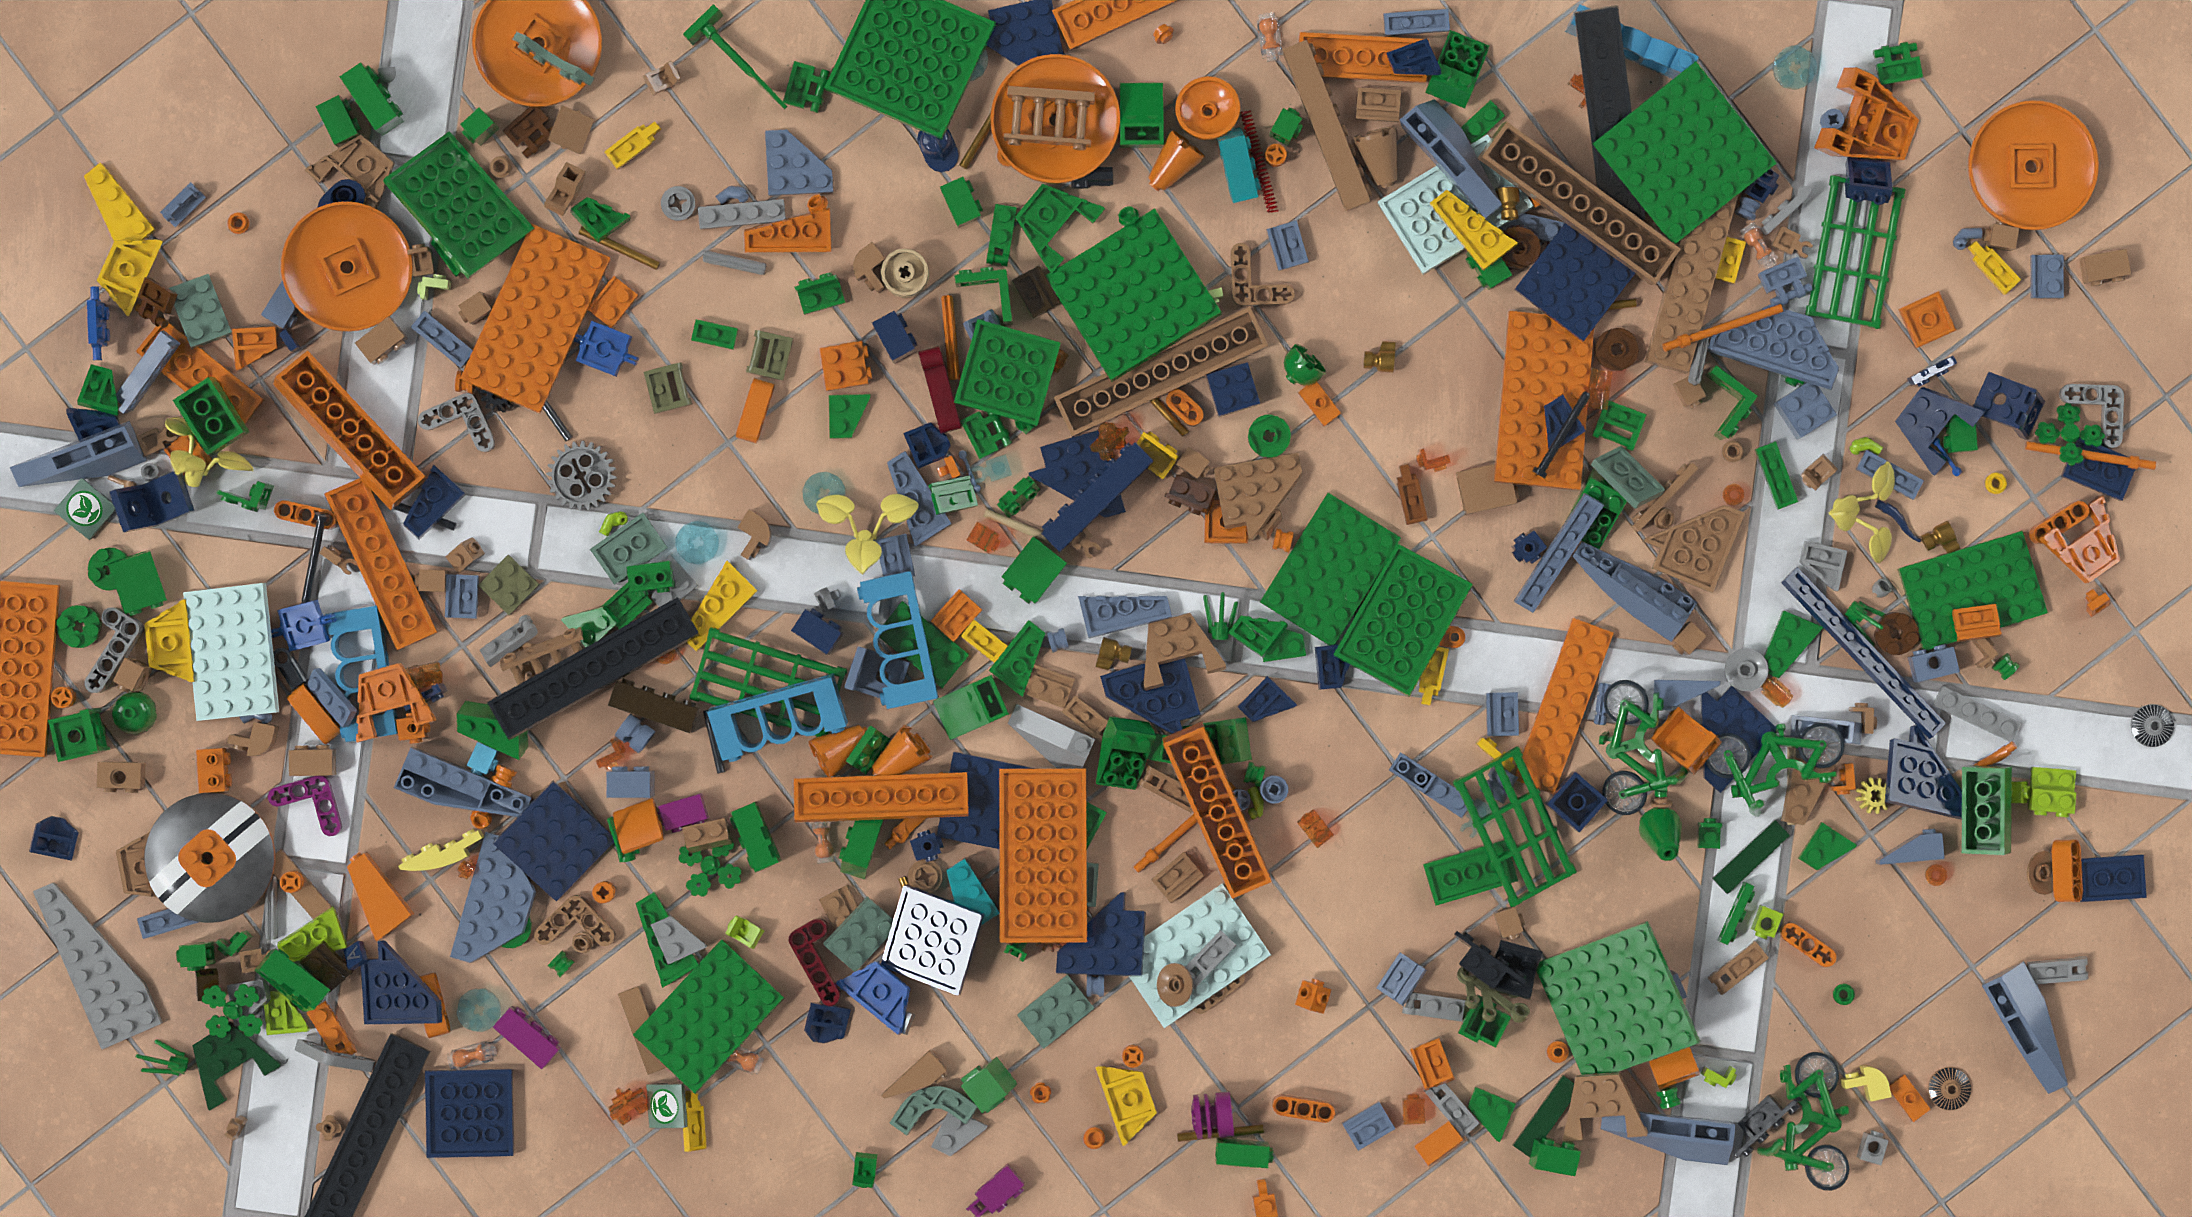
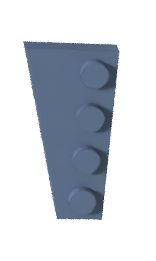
M906 451L887 462L897 494L907 496L919 504L916 513L906 520L915 547L952 524L946 514L936 515L931 497L932 492Z
M1078 596L1088 638L1172 618L1167 596Z

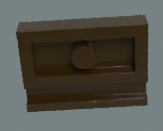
M1039 265L1012 280L1032 318L1060 304Z
M324 940L300 960V964L315 979L330 989L329 993L353 973V970H348L347 963Z

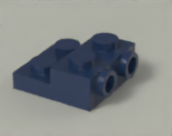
M1847 157L1845 163L1847 176L1845 181L1846 198H1850L1854 202H1861L1863 200L1873 201L1877 205L1889 203L1893 191L1890 162Z

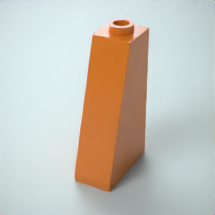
M359 852L349 859L351 863L347 866L373 937L376 941H379L414 915V912L369 853L361 854Z

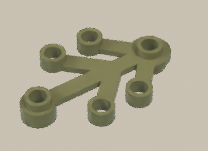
M1463 967L1458 970L1457 978L1461 983L1465 984L1467 993L1465 1005L1468 1008L1475 1009L1478 1006L1479 998L1475 994V987L1481 991L1484 1005L1482 1018L1485 1021L1492 1022L1497 1014L1493 1008L1492 999L1511 1013L1513 1021L1521 1023L1527 1019L1530 1012L1527 1005L1511 1003L1499 994L1504 992L1490 989L1489 986ZM1507 994V995H1508L1509 997H1511V998H1517V997H1518V996H1514V995H1511V994Z

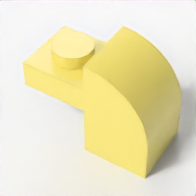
M1860 1065L1861 1074L1850 1072L1845 1074V1078H1840L1841 1085L1845 1089L1864 1085L1866 1099L1870 1102L1892 1097L1886 1076L1874 1067Z

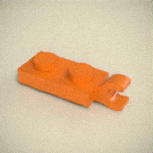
M1265 1179L1257 1180L1259 1195L1253 1196L1256 1217H1278L1274 1193L1268 1194Z

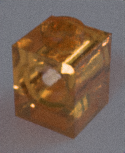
M979 522L975 524L966 539L988 554L991 550L995 552L1001 542L998 539L1000 536L998 533Z

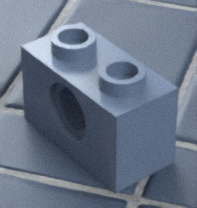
M1947 644L1934 646V651L1926 652V649L1913 652L1914 656L1908 657L1913 682H1921L1960 672L1954 647H1947ZM1932 656L1938 660V665L1934 669L1928 664Z

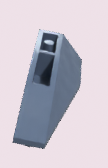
M1435 99L1415 106L1400 119L1402 129L1485 219L1502 206L1463 129Z
M130 421L13 465L10 469L18 487L80 480L81 478L109 476L145 462L147 458L144 456Z
M1581 542L1573 554V557L1584 571L1610 598L1633 617L1670 642H1672L1697 604L1690 596L1684 594L1662 578L1584 542Z
M413 746L408 752L394 785L395 789L434 805L518 817L528 807L531 797L521 792L499 785L487 777L479 776L466 768Z
M2024 961L1986 979L1982 985L1983 989L2017 1048L2047 1093L2050 1094L2067 1086L2068 1081L2045 998Z
M1639 1111L1640 1118L1648 1130V1135L1643 1137H1627L1625 1116H1608L1601 1119L1600 1129L1685 1161L1728 1165L1733 1148L1735 1124L1728 1121Z

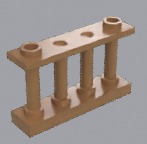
M1008 86V98H1012L1014 102L1011 134L1004 133V140L1008 141L1009 145L1018 146L1021 145V142L1073 146L1074 150H1086V147L1091 148V140L1085 139L1087 108L1090 104H1095V92ZM1025 99L1033 100V103H1035L1033 135L1020 134L1022 103L1025 102ZM1046 101L1055 102V105H1057L1054 137L1041 136L1043 111ZM1068 103H1077L1079 107L1076 139L1063 138L1065 107L1068 106Z
M581 627L568 629L562 635L517 653L511 652L504 655L500 659L501 670L510 669L517 685L521 684L525 679L518 665L530 661L536 674H539L544 669L538 657L551 653L555 664L563 660L558 649L571 645L574 654L582 650L579 641L583 640Z

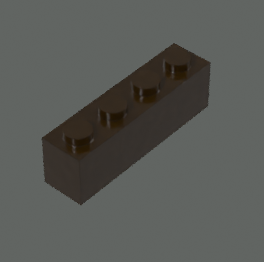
M623 678L622 682H615L608 706L687 733H692L700 708L695 707V702L686 699L683 700V703L676 701V696L663 692V695L654 693V688L643 685L642 689L635 687V682Z

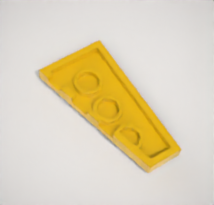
M101 162L84 175L114 241L145 240L156 231Z
M1448 190L1430 202V206L1483 271L1518 245V242L1509 238L1503 231L1493 226L1479 213L1477 214Z
M728 560L691 619L699 632V636L687 643L696 652L707 642L710 627L720 629L758 591Z

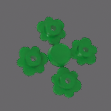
M2066 403L2064 406L2060 405L2056 409L2058 420L2064 421L2065 424L2061 432L2055 428L2053 423L2040 422L2035 435L2039 437L2038 440L2042 444H2047L2048 442L2054 444L2061 434V437L2070 443L2060 448L2061 454L2059 459L2063 463L2074 466L2075 463H2081L2084 458L2081 454L2082 449L2076 447L2072 442H2076L2080 437L2082 440H2085L2087 446L2099 447L2105 434L2101 432L2099 425H2085L2084 430L2080 432V429L2074 425V422H2079L2080 408Z
M733 841L732 844L724 845L723 847L711 848L713 849V856H706L703 859L700 854L701 851L693 852L692 856H689L690 852L686 849V845L685 847H680L679 861L683 864L687 863L689 867H692L694 863L701 862V870L704 872L699 875L692 874L691 880L686 882V888L691 890L692 896L699 895L705 897L708 894V889L711 887L707 875H713L717 871L720 876L718 879L719 883L724 884L728 889H732L735 884L741 882L739 877L741 869L739 867L727 864L726 867L719 868L720 863L716 858L721 855L728 856L729 851L734 848Z
M246 984L239 985L238 990L234 992V996L237 998L236 1001L231 1000L227 1003L225 999L226 992L221 991L218 985L205 988L202 1002L209 1004L213 1009L217 1006L223 1007L225 1015L220 1017L213 1015L211 1019L206 1021L205 1026L209 1029L210 1035L224 1038L231 1029V1026L228 1024V1018H239L240 1024L238 1028L240 1031H244L247 1037L261 1032L260 1027L263 1024L261 1018L255 1017L252 1013L248 1016L242 1015V1006L252 1007L259 1000V994L255 992V987H248Z

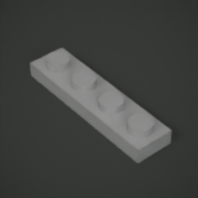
M784 199L698 207L700 230L772 223L786 219Z
M1941 686L1932 705L2008 742L2014 740L2021 725L2020 722L1944 686Z

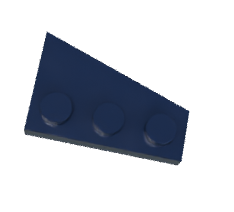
M433 464L427 480L424 482L416 501H414L403 523L404 527L420 540L465 496V493Z

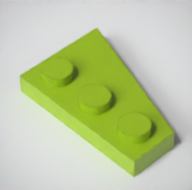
M334 906L279 941L277 944L278 950L284 951L289 956L288 959L295 962L301 960L323 940L334 951L346 948L347 943Z

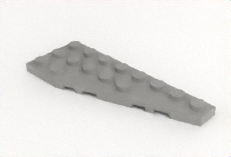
M54 882L33 891L101 1049H105L162 1024V1019L146 983L118 955L117 951L103 935L90 924L85 915L72 904V901Z

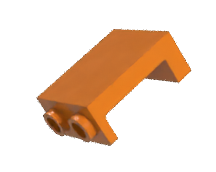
M1680 707L1669 713L1665 723L1654 731L1651 738L1657 747L1693 775L1696 774L1722 743L1713 732L1700 725Z

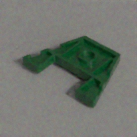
M231 1021L228 1022L231 1029L224 1038L209 1034L192 1045L209 1111L227 1100L216 1080L250 1058L254 1059L264 1076L282 1066L280 1061L268 1054L263 1047L261 1048L251 1040L252 1038L247 1037Z

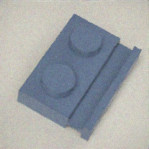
M1297 220L1266 229L1278 271L1309 262Z
M2063 255L2030 256L2031 299L2064 298Z
M907 534L876 540L882 549L880 564L883 577L912 571V575L915 576Z
M446 574V618L477 619L478 575Z
M1518 692L1486 693L1487 736H1519Z
M1400 952L1380 981L1377 989L1404 1006L1427 970Z
M1379 1101L1342 1122L1358 1151L1395 1129Z

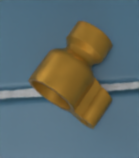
M1503 187L1495 190L1502 203L1501 207H1503L1501 220L1519 219L1518 210L1516 209L1520 202L1519 188Z
M1382 341L1378 354L1365 351L1363 368L1371 369L1376 367L1380 372L1393 373L1396 342Z
M1948 521L1935 526L1932 533L1921 535L1922 542L1927 551L1934 549L1937 544H1940L1947 553L1960 549L1954 530Z
M1103 637L1095 667L1109 670L1115 659L1128 663L1132 647L1127 645L1120 646L1118 641Z

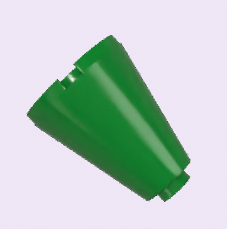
M1656 807L1648 810L1639 821L1640 836L1661 860L1671 861L1679 853L1682 830L1681 819L1676 811L1668 807L1665 809H1658Z

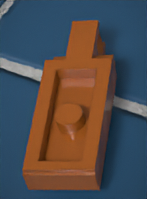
M1408 464L1400 465L1401 477H1397V487L1406 525L1427 521L1428 518L1419 479L1416 473H1410Z

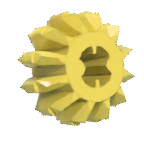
M1871 777L1868 778V784L1862 781L1860 784L1864 789H1856V792L1861 793V796L1855 798L1856 801L1863 800L1859 807L1863 809L1867 806V813H1871L1874 809L1876 814H1880V807L1883 810H1887L1888 807L1885 804L1886 783L1882 784L1881 778H1877L1874 782V779ZM1871 792H1878L1876 795L1877 800L1870 799L1872 797Z

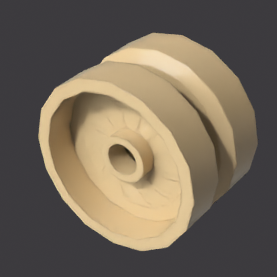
M906 248L895 250L886 257L881 268L882 281L888 291L896 297L905 299L915 297L922 293L928 285L930 277L928 265L924 258L914 250ZM905 270L909 271L910 276L903 278L902 272Z

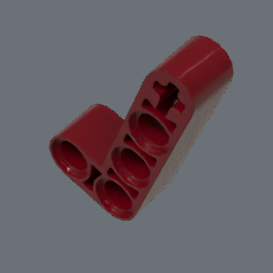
M937 346L918 351L940 433L943 434L962 429L940 347Z
M815 918L791 932L788 941L822 1003L832 1006L839 1001L841 993L813 943L826 934L828 925L824 919ZM819 922L823 925V932L821 934H816L812 931L813 923ZM801 933L805 938L804 943L801 945L796 944L793 941L794 934ZM806 952H811L815 955L813 963L805 962L804 954ZM816 971L825 973L826 979L824 982H817L815 980L814 974ZM828 981L831 984L828 985V990L836 993L833 1001L830 998H825L827 995L825 988L823 990L819 988L827 984Z

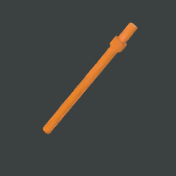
M1779 304L1690 335L1683 334L1677 336L1675 340L1663 343L1662 346L1665 352L1678 347L1685 348L1693 342L1782 313L1783 308Z
M2026 441L2025 450L2056 455L2061 454V446ZM2082 450L2081 453L2084 459L2126 465L2132 469H2138L2139 467L2155 470L2156 461L2140 459L2139 456L2130 455L2125 457Z
M1229 782L1232 787V790L1236 789V787L1231 782ZM1195 815L1190 816L1153 850L1150 848L1145 853L1146 856L1133 866L1134 869L1139 873L1151 862L1154 863L1158 860V856L1198 822Z

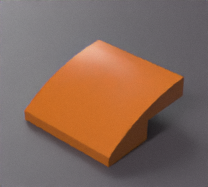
M653 798L613 812L615 828L623 854L664 840L662 824L658 819L657 807Z

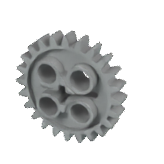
M575 441L572 443V448L565 444V452L558 449L559 457H551L555 463L547 465L552 469V472L546 473L547 476L552 477V480H549L547 484L554 486L550 493L557 492L558 494L554 499L559 500L563 498L561 503L563 506L570 502L569 509H573L577 505L578 511H582L583 505H585L587 510H590L592 503L595 507H599V499L606 502L604 495H612L608 488H615V485L610 483L611 480L617 479L616 476L611 475V472L615 471L616 468L609 466L613 459L606 460L608 452L601 454V446L594 450V443L590 442L588 447H586L585 441H581L580 447H578ZM590 456L592 460L590 466L583 467L581 465L582 457ZM572 459L576 460L581 472H586L587 475L584 476V479L590 487L591 493L587 492L584 482L577 479L579 473L573 465ZM566 465L572 468V474L569 477L562 475V469ZM597 474L601 477V483L595 487L591 484V478ZM579 484L582 487V493L579 496H574L572 494V487Z

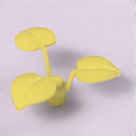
M182 417L166 419L165 426L169 431L181 436L188 435L190 438L189 453L183 450H174L170 455L171 464L176 475L185 472L184 481L186 485L199 487L202 477L207 476L208 471L215 463L230 470H254L247 459L231 451L218 452L217 457L206 467L204 460L193 455L194 434L185 419Z
M1888 461L1880 466L1873 476V495L1858 498L1854 495H1848L1845 498H1837L1833 508L1828 512L1842 531L1850 530L1856 521L1874 532V535L1869 540V550L1876 563H1881L1890 549L1892 542L1891 532L1887 527H1881L1878 531L1876 527L1860 520L1856 516L1860 510L1859 501L1877 499L1878 497L1880 500L1885 501L1891 495L1895 484V475Z
M892 494L885 497L881 502V510L884 513L881 514L874 532L871 533L868 530L857 531L853 517L850 515L854 511L855 505L849 498L842 495H829L818 500L816 503L820 517L830 524L842 523L846 520V517L849 519L856 539L847 543L845 553L852 566L861 574H864L874 565L882 555L880 545L873 540L877 538V533L883 519L887 516L891 523L904 522L916 513L919 505L917 501L901 494Z

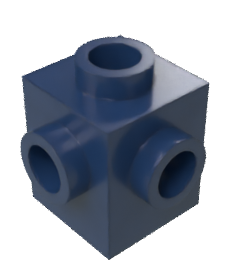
M1770 168L1750 184L1744 193L1764 203L1768 195L1773 196L1779 184L1776 181L1779 174Z
M1534 530L1527 535L1524 532L1513 540L1515 544L1511 546L1514 549L1512 552L1513 556L1519 563L1523 561L1524 564L1536 562L1542 557L1540 553L1547 548ZM1526 544L1530 546L1529 552L1525 550Z
M929 830L917 833L918 838L910 840L916 861L925 859L926 862L938 859L937 854H940V849L944 848L940 835L936 836L935 832L930 834ZM930 842L932 845L931 849L925 850L924 843Z

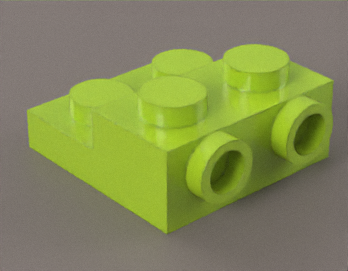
M2031 767V796L2028 800V810H2034V815L2047 816V812H2056V817L2069 818V813L2075 814L2076 792L2074 791L2076 770Z

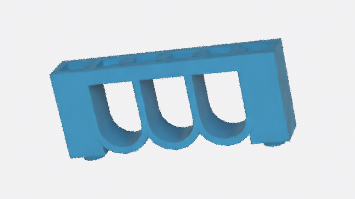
M1579 4L1574 12L1589 10L1590 8ZM1573 12L1565 32L1577 37ZM1620 23L1625 59L1673 79L1693 62H1697L1699 56L1677 48L1665 41L1652 38L1640 30L1624 26Z
M912 571L860 582L861 587H857L859 600L863 599L865 604L869 603L867 608L868 620L874 627L879 628L873 638V646L881 657L886 658L880 666L881 680L888 686L882 688L883 693H880L882 706L886 705L887 709L939 698ZM907 595L912 620L889 625H881L874 620L872 610L877 602ZM913 624L918 645L917 650L888 655L880 649L879 638L884 631ZM920 654L925 679L904 684H893L886 678L885 668L890 661Z
M377 606L334 612L336 616L332 618H337L336 622L326 624L328 635H334L331 640V651L338 660L342 661L336 669L335 679L341 689L347 691L344 696L348 700L358 693V688L348 686L344 680V671L349 664L376 659L378 669L390 666L383 620ZM372 629L375 654L347 658L340 652L339 642L345 634ZM397 709L385 711V714L372 716L377 737L398 734L396 719H398ZM354 716L349 727L342 728L340 726V734L342 738H345V742L356 741V734H358L356 716Z
M833 673L714 706L707 711L722 761L729 760V762L741 759L745 751L756 752L760 750L767 740L775 744H785L794 737L796 732L804 736H813L824 727L825 732L838 733L843 731L844 727L848 724ZM813 691L821 722L818 726L809 728L800 723L792 697ZM784 699L792 730L789 734L780 736L771 731L763 705ZM755 708L763 732L762 741L754 744L746 742L740 734L734 713Z

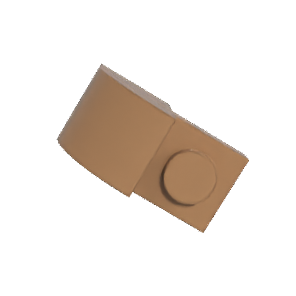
M566 162L556 178L555 187L546 199L544 207L564 216L570 205L572 206L581 190L586 171Z
M873 242L858 252L854 259L853 271L858 281L866 276L867 279L864 282L871 292L876 290L877 293H880L885 288L873 270L882 265L885 258Z
M748 510L737 528L751 536L750 541L741 553L742 557L750 560L751 557L755 559L760 552V543L769 546L771 542V529L764 518Z
M253 722L250 738L230 734L227 743L233 744V748L246 751V747H248L247 756L263 755L274 746L279 726Z

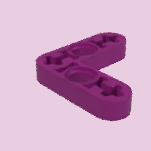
M326 776L310 777L275 787L269 791L268 801L276 807L312 798L322 832L327 836H335L341 832L342 822L331 783ZM317 779L320 782H325L322 791L319 788L311 789L313 794L310 795V785L317 784ZM296 785L304 787L305 793L302 797L294 795L293 789ZM286 787H289L288 791L292 800L289 801V796L281 798L280 803L278 800L273 799L276 791L279 794L286 793ZM322 800L330 801L331 809L328 812L321 810L320 803ZM334 812L335 817H330L332 823L337 824V827L334 828L332 833L331 830L326 828L329 825L328 818L323 819V816Z

